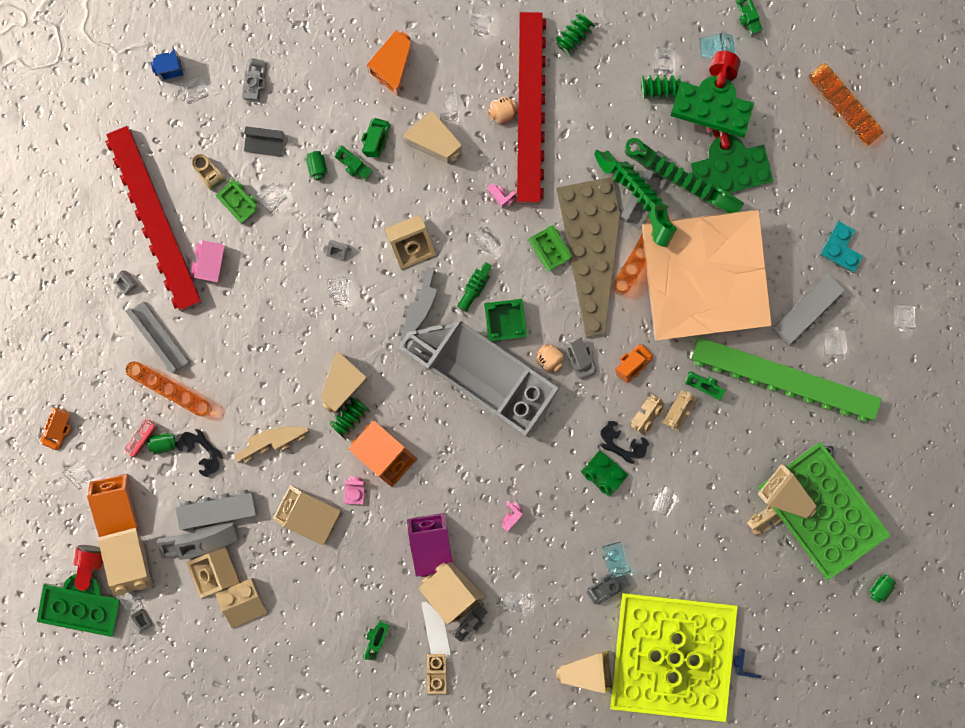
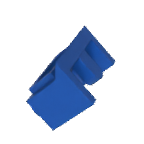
M175 48L170 54L167 52L155 55L156 57L150 62L153 73L161 81L184 76L180 57Z

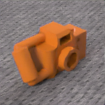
M639 344L629 354L625 353L620 358L621 364L615 369L617 377L629 383L653 360V354L644 345Z
M56 407L52 408L40 440L42 445L53 450L60 448L64 436L68 435L70 425L67 422L70 414L67 410ZM47 438L56 439V440H58V441H57V443H56V442H54V441H52V440H50V439H47Z

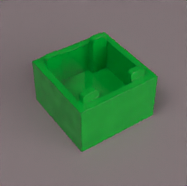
M522 299L484 303L488 340L491 342H501L527 338Z

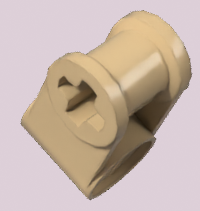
M197 154L192 158L193 168L210 191L219 181L225 180V177L204 154ZM198 159L206 160V165L203 168L196 167Z

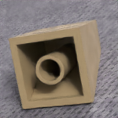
M430 111L403 134V141L407 145L447 164L450 161L455 162L461 157L462 145L433 111Z
M338 351L334 356L321 396V400L324 401L321 405L330 413L333 411L338 413L344 404L368 380Z
M290 485L273 520L291 531L324 545L330 538V531L333 525L339 520L340 510Z
M136 528L98 537L108 585L114 596L124 595L130 591L143 590L146 587L152 586L146 547Z
M452 562L439 565L435 569L437 572L433 576L429 575L421 581L423 585L418 588L447 625L459 621L486 598L484 593Z

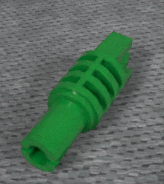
M484 262L480 270L477 268L474 270L464 287L465 293L457 305L459 309L467 312L473 300L480 296L490 279V276L487 274L492 265Z

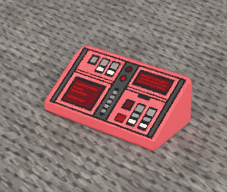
M145 419L124 450L131 457H137L150 436L157 429V425Z

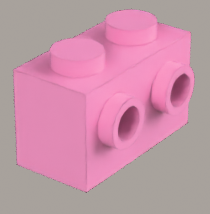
M200 240L199 244L196 243L194 254L197 255L196 262H192L190 271L193 274L192 278L218 282L225 245Z

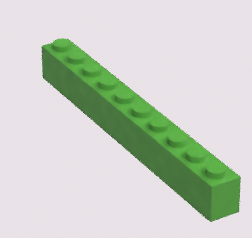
M701 337L697 338L690 359L694 361L696 366L702 368L705 365L710 366L714 372L723 374L724 371L730 373V377L734 379H748V383L755 386L760 384L766 385V389L773 392L778 390L784 391V395L791 398H796V396L802 397L803 402L814 405V402L822 404L821 408L830 411L834 408L840 410L839 414L848 417L851 414L858 416L857 420L869 423V420H875L882 398Z

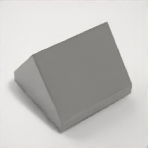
M330 240L326 256L345 261L349 245Z
M126 270L120 271L113 281L125 296L138 286V283Z
M143 609L128 617L138 634L152 626Z

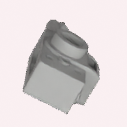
M254 58L247 60L242 93L243 99L258 101L260 98L259 91L265 90V61ZM251 66L260 67L261 71H253Z
M574 337L566 342L564 346L568 353L567 357L571 361L572 368L575 370L577 377L584 379L595 374L597 369L591 356L593 352L590 346H585L582 337ZM590 364V368L580 371L581 369L585 368Z

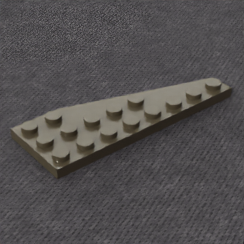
M613 177L556 188L567 246L572 255L570 261L586 337L605 334L620 217Z

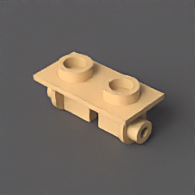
M681 390L662 423L679 432L698 399L692 394Z
M654 395L648 397L641 407L646 413L643 414L638 411L631 421V427L644 435L652 428L655 418L663 412L665 403Z
M768 505L764 511L753 515L746 523L752 529L753 534L757 536L758 534L762 535L771 528L768 524L769 521L775 526L782 519L773 507Z

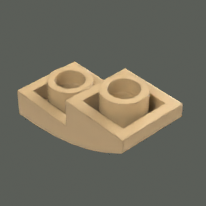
M426 654L427 695H447L446 654Z

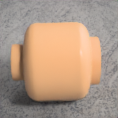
M504 96L490 103L488 114L491 120L502 124L515 118L517 106L513 99Z
M546 344L536 353V361L545 372L554 371L556 373L564 366L562 362L565 356L555 345Z

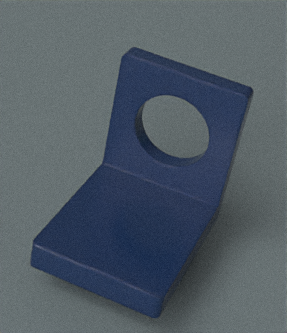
M739 648L738 656L734 658V667H737L736 674L761 678L760 674L742 672L745 649Z

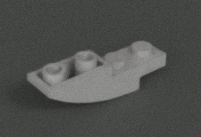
M427 267L426 271L421 273L419 282H423L421 290L417 289L415 297L418 304L410 302L409 306H405L403 317L406 318L405 324L400 325L398 336H401V341L408 331L419 329L431 310L437 294V289L431 288L434 268Z
M234 523L196 528L195 533L158 538L157 545L162 558L178 556L179 560L221 549L237 541L238 535Z

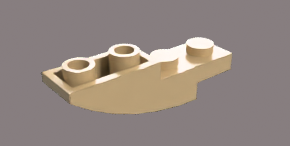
M297 426L267 430L248 438L247 441L250 446L233 456L237 462L242 461L244 464L253 459V454L257 452L262 454L270 449L269 445L272 444L274 450L280 449V451H283L291 446L290 442L294 440L299 442L308 437L306 433L310 431L307 427Z

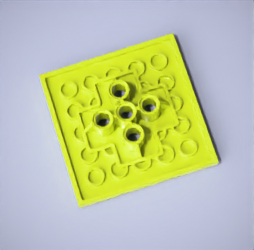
M622 593L610 709L726 722L738 606ZM675 633H679L682 637L681 642L678 644L672 642V636ZM656 650L659 651V660L652 661L650 658L651 653ZM672 653L679 654L680 659L677 663L670 662V655ZM692 655L699 657V662L696 665H690L689 658ZM671 672H675L678 678L675 682L671 683L668 681V675Z

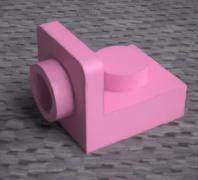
M492 183L487 187V191L501 208L504 205L510 206L516 200L514 198L516 196L515 191L504 197L505 191L499 185L495 186Z
M350 477L349 480H345L344 503L364 505L365 482L361 481V477Z
M508 502L506 504L514 511L513 515L508 513L502 520L504 523L502 527L507 532L523 515L521 513L523 509L516 502L512 504Z

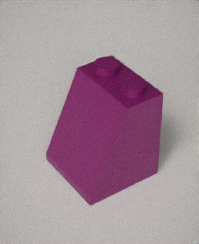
M445 513L407 519L408 536L416 577H427L437 572L435 569L442 563H453Z

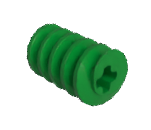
M580 13L575 15L576 19L570 21L571 25H566L567 31H561L562 37L557 36L555 38L557 46L569 56H572L570 49L577 50L575 43L582 45L580 38L587 39L585 32L592 33L589 27L596 28L586 16Z
M642 75L641 93L644 99L647 98L648 94L651 95L652 99H654L655 94H658L659 99H662L663 94L666 95L667 99L673 94L675 99L681 82V76L679 75L677 80H675L674 75H671L668 80L667 76L663 75L660 80L659 75H655L653 80L652 76L648 75L645 80Z
M352 397L350 398L352 405L345 403L344 405L347 410H339L342 416L335 414L336 422L329 421L331 427L344 439L343 433L351 434L348 428H356L353 422L360 424L359 416L366 417L364 410L371 412L359 399Z

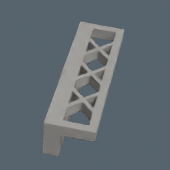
M657 150V153H656L657 156H659V157H661V158H662V157H665V156H663L664 153H662V152H660L659 150ZM668 158L665 159L666 161H668V162H670V163H671V162H674V161H672V160H670V159H668ZM647 169L642 178L649 185L650 179L658 177L660 186L652 190L657 193L656 196L658 197L667 179L661 180L660 175H653V171ZM632 195L620 219L640 230L649 212L645 211L643 214L642 209L644 206L641 207V204L637 202L639 198ZM640 210L642 217L639 224L628 219L632 212Z
M144 301L133 309L129 308L125 311L171 373L175 374L190 363Z

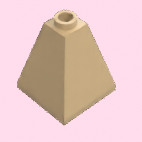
M783 464L780 465L758 493L769 506L804 518L812 517L817 510L816 505L799 481Z
M609 650L559 667L556 671L557 680H560L563 684L600 693L608 692L612 689Z

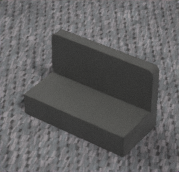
M245 126V152L282 156L285 135L283 131Z

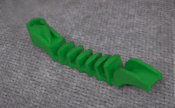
M631 138L625 144L624 152L628 157L640 163L645 169H650L654 174L662 176L664 180L667 179L673 185L686 190L690 195L705 201L706 204L718 208L725 213L740 212L744 205V202L718 187L712 188V183L706 184L702 182V178L697 179L693 176V173L690 172L688 174L683 171L684 168L676 167L674 162L670 163L665 160V157L657 156V152L644 144L640 139ZM636 144L637 150L632 152L630 146Z
M595 150L594 155L602 171L607 174L614 172L613 180L626 186L629 191H632V195L639 198L637 202L644 205V210L650 212L648 217L653 229L651 233L652 240L659 246L668 247L677 231V228L668 219V206L663 204L662 199L656 196L657 193L650 189L651 186L645 183V179L639 176L640 173L633 169L634 166L630 165L628 161L618 162L609 151L601 152Z

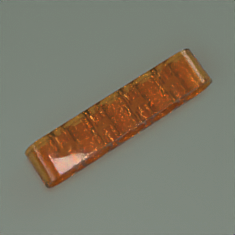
M822 63L808 75L812 83L866 145L869 146L884 133L878 123L827 64Z
M643 233L613 283V290L618 295L627 294L646 263L645 257L640 258L636 255L637 249H644ZM628 265H634L636 267V273L629 274L626 270V267ZM624 281L627 284V289L624 291L619 290L617 282Z
M132 361L127 364L126 374L135 381L198 416L206 417L211 413V404L202 397L139 362ZM138 365L140 372L138 375L133 376L131 369L133 366ZM150 375L157 377V381L153 385L148 383ZM167 384L173 385L174 390L171 394H166L164 391ZM185 393L190 395V401L187 404L181 402V396ZM200 403L207 405V410L204 413L198 412L197 407Z

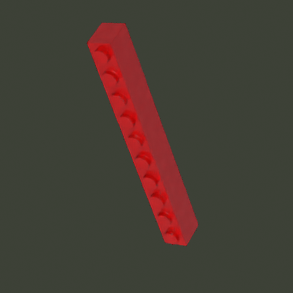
M520 12L517 204H540V199H544V188H540V180H544V169H541V161L544 162V150H541V143L545 142V131H541V124H545V112H541V105H545V93H542V86H545V75H542V67H546V56H542V48H546V37H542V30H546V18H543V12Z
M125 126L106 134L108 138L105 141L109 151L113 150L115 155L112 158L116 168H120L123 174L120 175V179L124 186H128L130 191L127 193L131 204L135 203L137 208L134 211L138 221L142 220L144 227L141 229L145 238L150 239L152 244L149 245L150 251L153 256H157L159 262L156 265L160 274L164 273L166 280L163 282L167 291L171 290L173 298H171L174 308H178L182 312L201 304L202 300L130 128Z

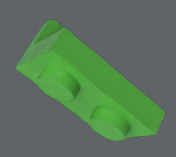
M231 179L229 184L215 196L243 224L258 210L256 206L258 202L251 194L249 196L243 191L245 187L238 180L234 182Z
M550 225L545 230L528 239L547 272L562 265L572 257L569 247L564 244L559 231L555 229L554 225Z

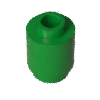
M321 151L307 153L305 161L309 177L314 178V180L325 178L328 171L324 155L321 154Z
M166 432L150 436V440L147 441L149 452L153 451V454L156 455L172 451L173 448H176L174 434Z
M883 574L882 577L879 576L869 590L871 593L870 598L877 603L881 601L885 603L895 589L896 581L886 574Z

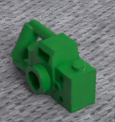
M736 0L741 15L739 16L741 26L747 27L750 36L761 33L763 28L752 0ZM747 1L748 5L743 7L742 4Z
M378 118L371 119L366 133H363L361 139L364 144L362 152L366 157L380 158L381 152L386 146L385 141L388 138L390 128L388 121Z
M344 146L338 147L334 156L347 167L345 171L352 177L358 175L366 181L373 173L372 170ZM344 153L347 155L345 159L342 157Z
M692 371L688 372L685 384L721 401L726 391L717 385L718 380L710 376L705 379ZM694 378L698 380L697 384L693 382Z
M379 619L375 628L369 629L366 637L369 642L363 654L365 660H376L390 623Z

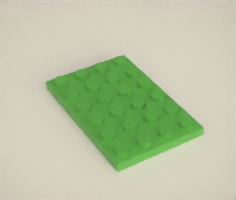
M821 441L786 466L812 499L817 510L812 517L804 518L775 507L773 509L827 581L891 536ZM769 479L759 485L758 489L761 490Z

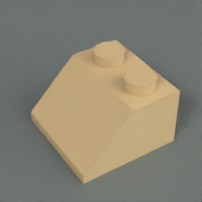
M420 215L385 228L401 270L436 256Z
M226 547L186 562L199 598L239 584Z
M253 578L215 593L221 610L231 628L268 614Z

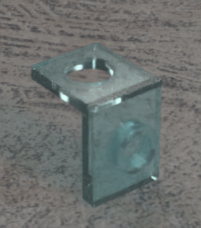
M719 33L699 39L701 56L704 58L722 50L735 53L734 39L731 34ZM726 39H728L730 43V48H728L726 45Z
M620 541L602 547L607 571L613 578L631 573V569L625 562Z

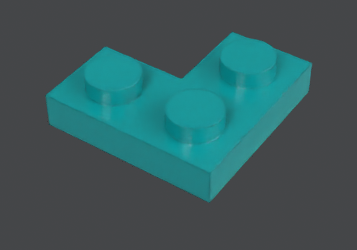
M838 221L820 256L854 273L863 255L847 247L855 229Z

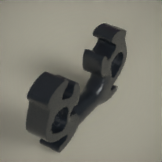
M608 421L607 425L600 431V436L606 443H600L603 449L616 453L631 464L635 463L631 457L643 458L646 455L649 442L643 437L640 438L641 444H637L636 439L631 441V451H626L615 445L612 440L620 436L621 430L615 432L613 427L618 426V423Z
M195 429L198 435L184 432L179 441L176 442L177 449L182 452L183 446L188 447L187 452H191L195 448V442L201 444L209 453L210 458H203L199 461L198 464H203L205 470H199V473L202 476L209 477L210 474L218 471L220 465L217 456L223 458L222 453L209 443L202 431Z

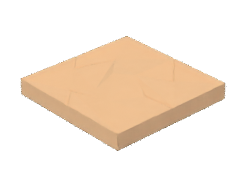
M759 210L670 220L677 228V231L668 247L659 246L652 240L651 233L653 229L651 223L642 224L655 340L771 326Z

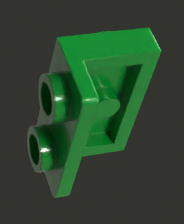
M601 450L595 454L581 471L587 480L595 484L602 493L609 497L629 475Z

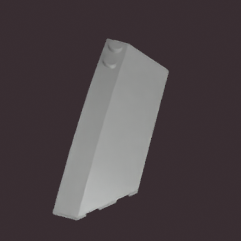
M462 321L428 327L422 330L408 331L398 346L403 352L529 438H531L540 425L559 390L557 386Z

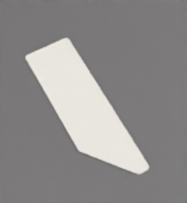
M422 602L431 654H446V663L451 662L445 622L430 604Z

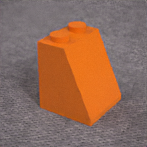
M395 30L368 62L367 69L372 76L398 96L403 84L412 46L411 38L402 31L400 33Z
M374 420L364 428L363 433L354 439L348 448L391 487L398 482L417 460L412 453Z
M128 474L91 481L89 483L87 499L98 536L102 537L132 528L137 529L138 519Z

